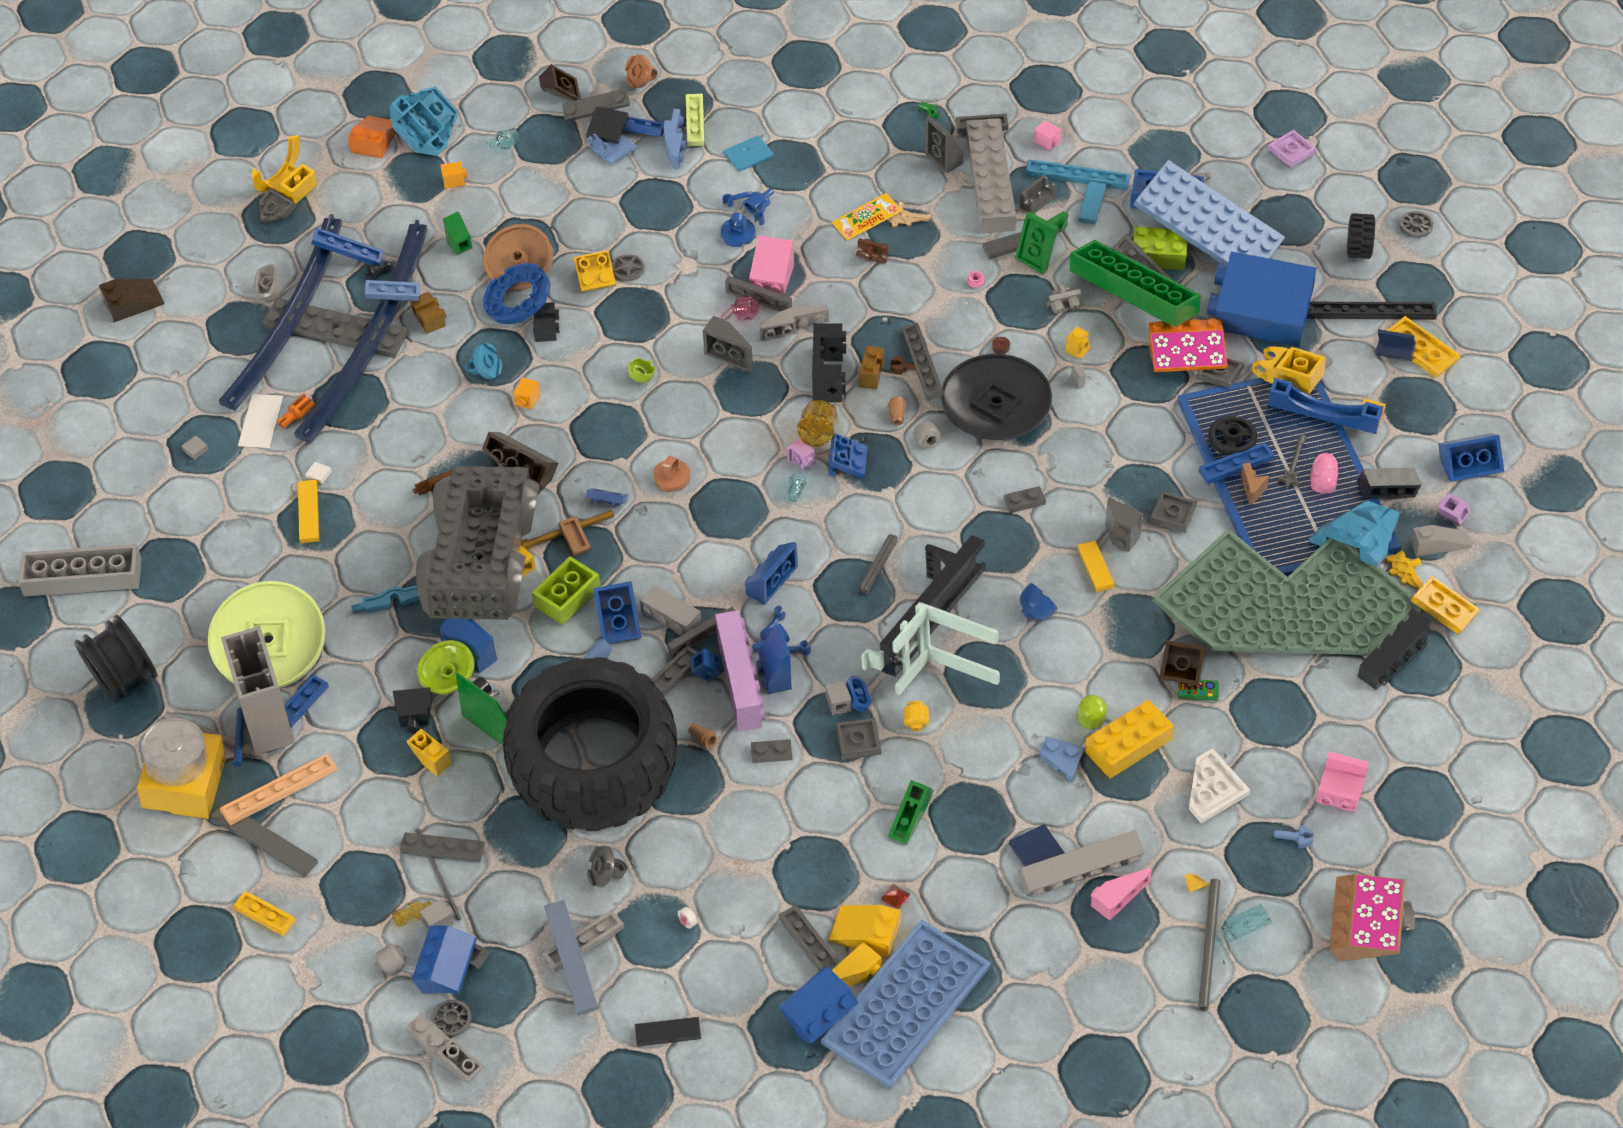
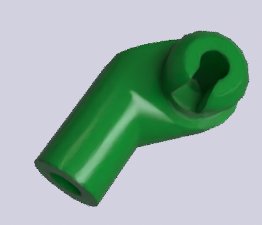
M921 101L919 109L926 111L932 119H936L939 116L936 105Z

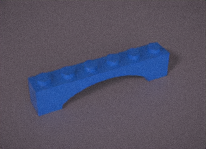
M1274 378L1269 392L1268 406L1373 434L1377 433L1384 406L1365 402L1362 405H1341L1326 402L1300 391L1292 385L1293 382Z

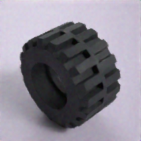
M1352 213L1349 218L1347 236L1348 258L1370 259L1374 248L1375 216L1374 214Z

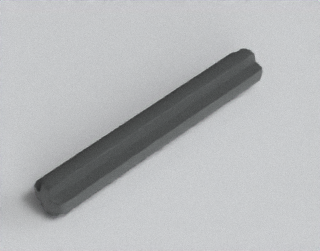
M889 534L859 586L860 593L866 595L871 590L897 543L896 535Z

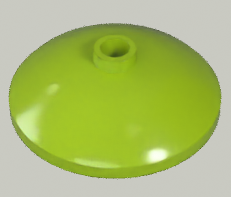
M454 640L439 642L430 647L421 657L417 668L419 682L424 688L430 687L431 693L436 695L453 693L458 690L456 672L469 680L474 670V657L469 648L461 642Z

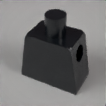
M430 687L393 691L400 727H407L408 733H417L419 726L429 723L433 702Z

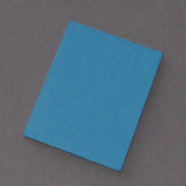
M758 135L723 150V153L739 172L775 156Z

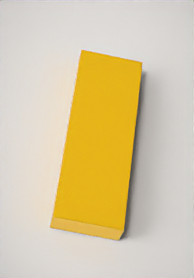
M1096 540L1078 544L1077 550L1095 592L1114 588L1115 584Z
M244 891L233 905L235 911L283 937L296 922L294 916L247 891Z

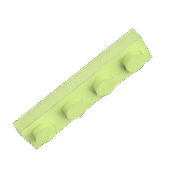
M686 94L687 146H704L703 94Z

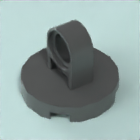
M596 846L588 861L592 862L591 870L587 869L588 880L593 886L604 887L611 878H623L628 867L624 861L614 858L610 847Z

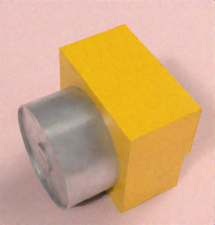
M181 718L165 719L154 724L148 729L142 740L144 765L137 785L141 808L209 819L226 759L222 735L202 733L196 724Z

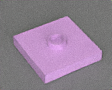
M1295 130L1271 142L1267 148L1290 168L1314 155L1317 151L1316 147Z

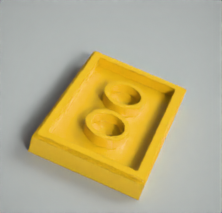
M1433 576L1426 581L1411 599L1414 604L1458 635L1480 611L1479 608Z

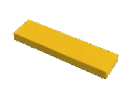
M317 479L298 481L300 543L319 542Z

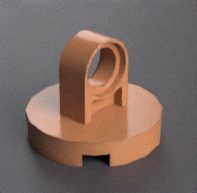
M637 54L636 56H631L625 66V71H627L625 79L632 88H643L649 81L654 80L658 74V71L644 55Z
M670 455L665 461L660 462L653 471L656 486L665 492H673V490L679 488L683 490L691 480L690 469L687 464Z

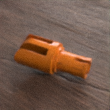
M303 393L288 406V412L279 418L277 423L279 426H282V429H286L295 419L301 420L313 410L316 404L311 402L312 400Z

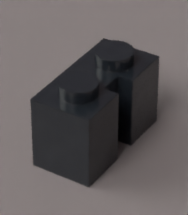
M555 302L545 303L533 314L535 342L557 341L556 333H560L559 322L556 323V320H560L559 309H555Z

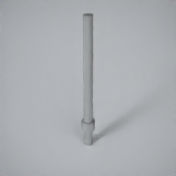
M167 711L164 715L165 719H185L169 711ZM193 722L200 728L202 733L222 735L223 743L234 748L235 739ZM243 743V754L250 757L255 756L262 760L267 759L268 753L263 752L256 755L252 744Z

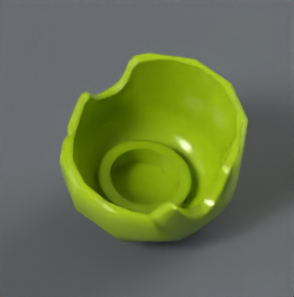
M635 358L630 361L627 371L630 378L635 382L646 383L653 378L656 366L653 367L651 360L645 361L642 358Z

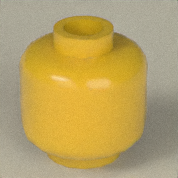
M922 701L908 702V705L903 708L904 725L911 728V731H922L930 722L928 706L923 704Z

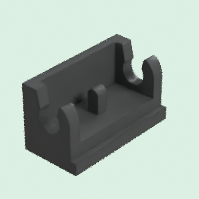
M1043 175L1021 192L1020 207L1035 214L1056 197L1054 182L1049 186L1048 177Z

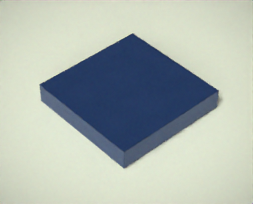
M1045 824L1009 840L1010 847L1024 867L1065 853Z

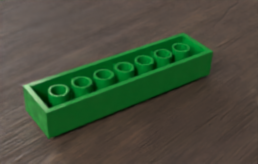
M1095 239L1070 253V272L1173 327H1177L1200 313V294Z

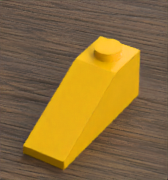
M863 942L832 971L850 987L866 982L872 976L874 977L882 967V957Z

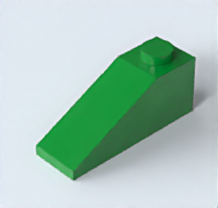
M913 780L910 781L889 832V838L908 844L928 807L934 792L932 788Z

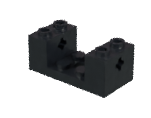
M813 323V402H842V395H846V384H842L845 383V372H842V364H824V361H843V354H846V343H843L846 342V331H843V323Z

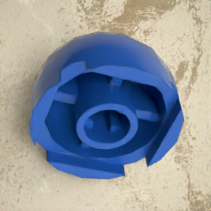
M1033 583L1027 585L1021 592L1019 598L1020 605L1023 608L1021 613L1027 619L1032 617L1035 620L1043 621L1050 618L1058 608Z

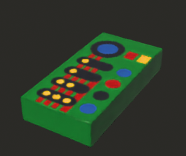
M1200 680L1199 686L1178 683V699L1218 701L1219 685L1217 680Z

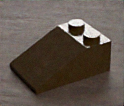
M114 279L98 285L103 301L114 323L165 304L153 279Z

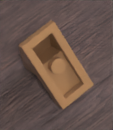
M1244 463L1241 477L1250 505L1254 504L1267 489L1269 476L1256 477V471L1252 470L1251 463Z

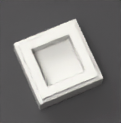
M314 462L305 476L308 480L317 479V483L322 485L332 471L330 467Z

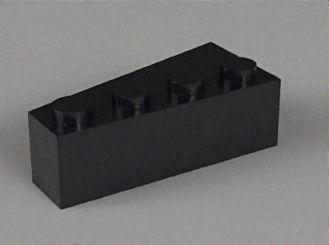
M1414 608L1409 611V618L1405 622L1401 620L1397 624V629L1393 635L1388 634L1384 638L1380 649L1376 647L1360 664L1357 677L1375 690L1381 685L1385 686L1394 673L1398 674L1406 662L1410 663L1416 653L1422 652L1428 645L1427 638L1432 621Z

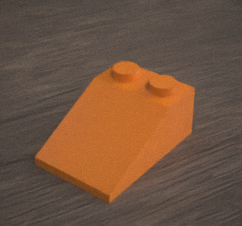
M367 116L356 124L348 136L350 152L383 158L396 133L392 127L391 120Z

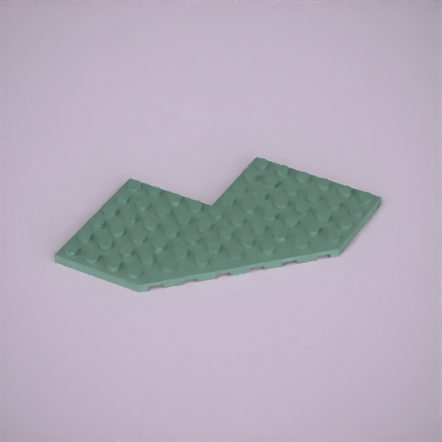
M1229 529L1152 599L1157 606L1211 651L1370 655L1376 647L1380 649L1381 643L1388 634L1393 635L1397 629V624L1401 620L1405 622L1409 618L1408 613L1412 608L1419 613L1423 611V609L1411 601L1414 596L1411 592L1379 566L1361 561L1360 551L1351 545L1329 538L1287 577Z

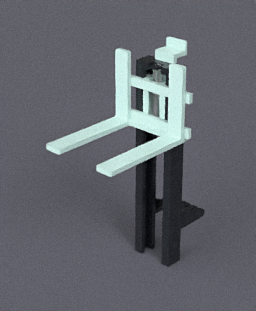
M971 535L957 553L931 544L925 546L926 576L933 579V581L880 642L879 653L866 649L861 655L863 670L872 667L896 677L903 669V676L895 684V691L898 695L904 691L929 660L998 685L1000 682L999 671L935 648L930 644V635L939 624L997 644V630L949 613L986 569V563H976L975 558L984 548L985 540ZM941 562L945 565V567L942 570ZM918 651V658L910 666V659Z

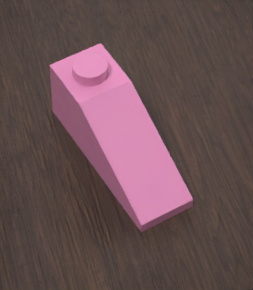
M1149 868L1107 881L1101 887H1096L1091 893V906L1108 920H1111L1150 883L1152 870Z

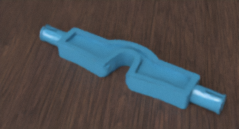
M417 585L407 588L393 587L379 595L363 598L362 603L351 606L353 613L362 610L370 613L390 609L393 598H398L402 605L419 601L420 598Z

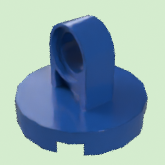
M733 213L730 219L721 226V238L724 239L727 245L732 247H742V244L747 242L750 244L755 239L756 230L754 224L741 213Z

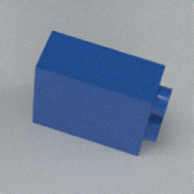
M1231 251L1228 265L1218 264L1214 285L1222 286L1220 294H1210L1207 314L1214 315L1215 319H1221L1223 332L1300 347L1314 289L1317 267Z

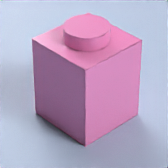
M1045 120L1034 130V143L1049 151L1061 142V129Z

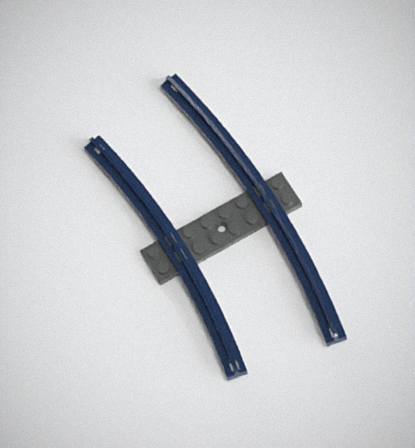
M330 214L329 218H324L321 229L339 235L342 220L334 219V214ZM415 220V224H409L406 238L390 281H411L428 230L427 225L420 224L419 220ZM314 246L308 264L290 300L276 298L263 320V328L271 329L268 337L242 373L219 399L220 405L236 411L271 367L291 335L304 336L355 348L326 393L294 432L296 438L311 444L341 406L374 354L395 358L409 333L407 327L391 324L402 300L381 299L372 319L310 306L309 304L333 253L318 246Z

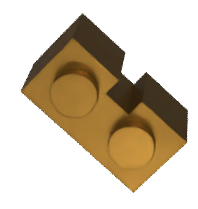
M430 292L419 295V301H410L412 312L426 334L446 326V313L443 308H439L437 298L432 297Z
M866 346L859 371V387L878 389L880 373H882L885 363L884 348Z

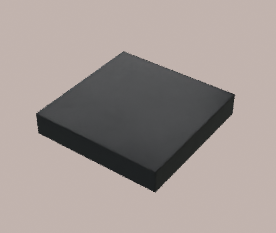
M596 106L586 137L589 138L591 136L593 138V134H596L602 141L619 144L629 117L628 112Z

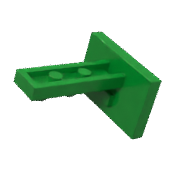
M1062 211L1046 221L1032 212L1026 213L1015 259L1042 274L1046 273L1056 235L1066 229L1069 214Z

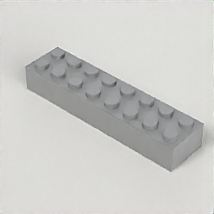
M999 118L966 121V140L980 233L1015 231L1016 213L1001 120Z

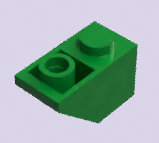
M457 211L443 218L447 244L459 255L472 249L471 236L460 213Z

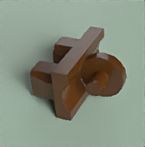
M858 239L856 256L865 258L867 262L873 260L886 264L889 251L888 244L876 243L870 239Z

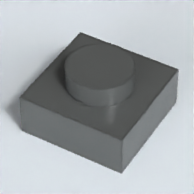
M475 944L468 966L479 970L490 954L488 949Z

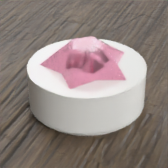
M684 907L678 911L680 923L690 929L697 924V918L690 908Z

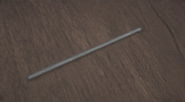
M417 828V834H422L420 828ZM428 856L459 921L462 918L432 856Z

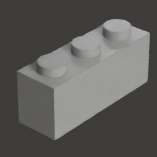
M655 585L640 600L641 612L645 616L657 620L659 624L669 627L678 635H684L690 629H694L701 624V611Z

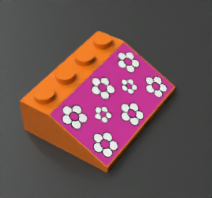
M1221 319L1187 320L1177 327L1161 321L1148 322L1147 341L1154 372L1227 368Z

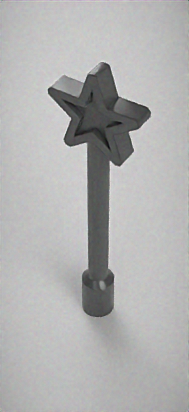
M1303 434L1298 437L1297 448L1290 470L1285 469L1284 476L1278 477L1279 482L1285 483L1286 489L1290 485L1299 486V481L1296 479L1298 472L1294 473L1301 448L1306 440V436Z

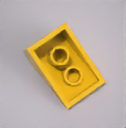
M841 905L828 942L856 949L864 942L878 955L889 958L901 924V910L883 905Z

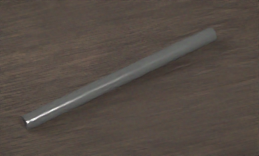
M1219 879L1210 880L1198 1009L1201 1011L1209 1010L1221 884Z

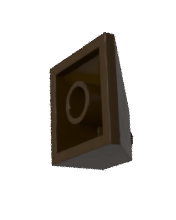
M551 64L539 76L540 88L543 91L571 101L581 99L577 78Z

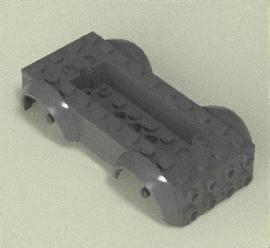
M454 466L452 476L446 477L435 484L433 507L439 530L435 549L421 554L416 564V582L423 610L430 618L508 620L516 612L526 559L524 555L519 553L522 537L531 532L540 485L530 479L529 468ZM480 531L488 532L485 536L478 535ZM476 555L483 556L480 560L473 559Z

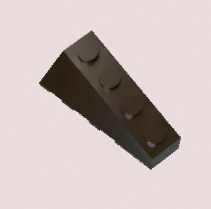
M488 432L482 447L491 458L503 467L529 468L530 479L540 484L538 494L553 479L559 464L555 460L501 432Z

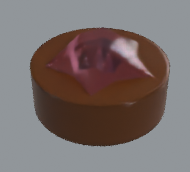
M996 337L992 341V350L997 354H1005L1010 350V341L1006 337Z

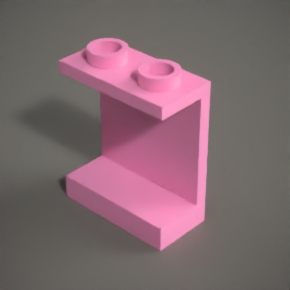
M1328 752L1316 802L1335 806L1345 811L1356 812L1369 762Z

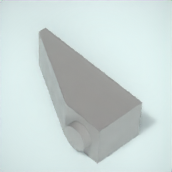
M1435 525L1413 528L1410 543L1416 557L1472 548L1468 534L1464 530Z

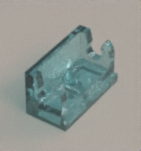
M1260 904L1225 920L1221 929L1223 933H1229L1230 938L1228 940L1232 942L1271 924L1272 921L1263 905Z

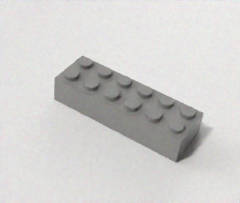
M137 544L22 552L18 583L24 597L137 589L140 584L142 558Z

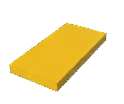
M1406 316L1386 330L1414 335L1416 348L1412 362L1435 378L1460 360L1461 355Z

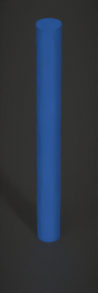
M238 708L236 714L233 762L235 767L242 765L244 732L242 708Z

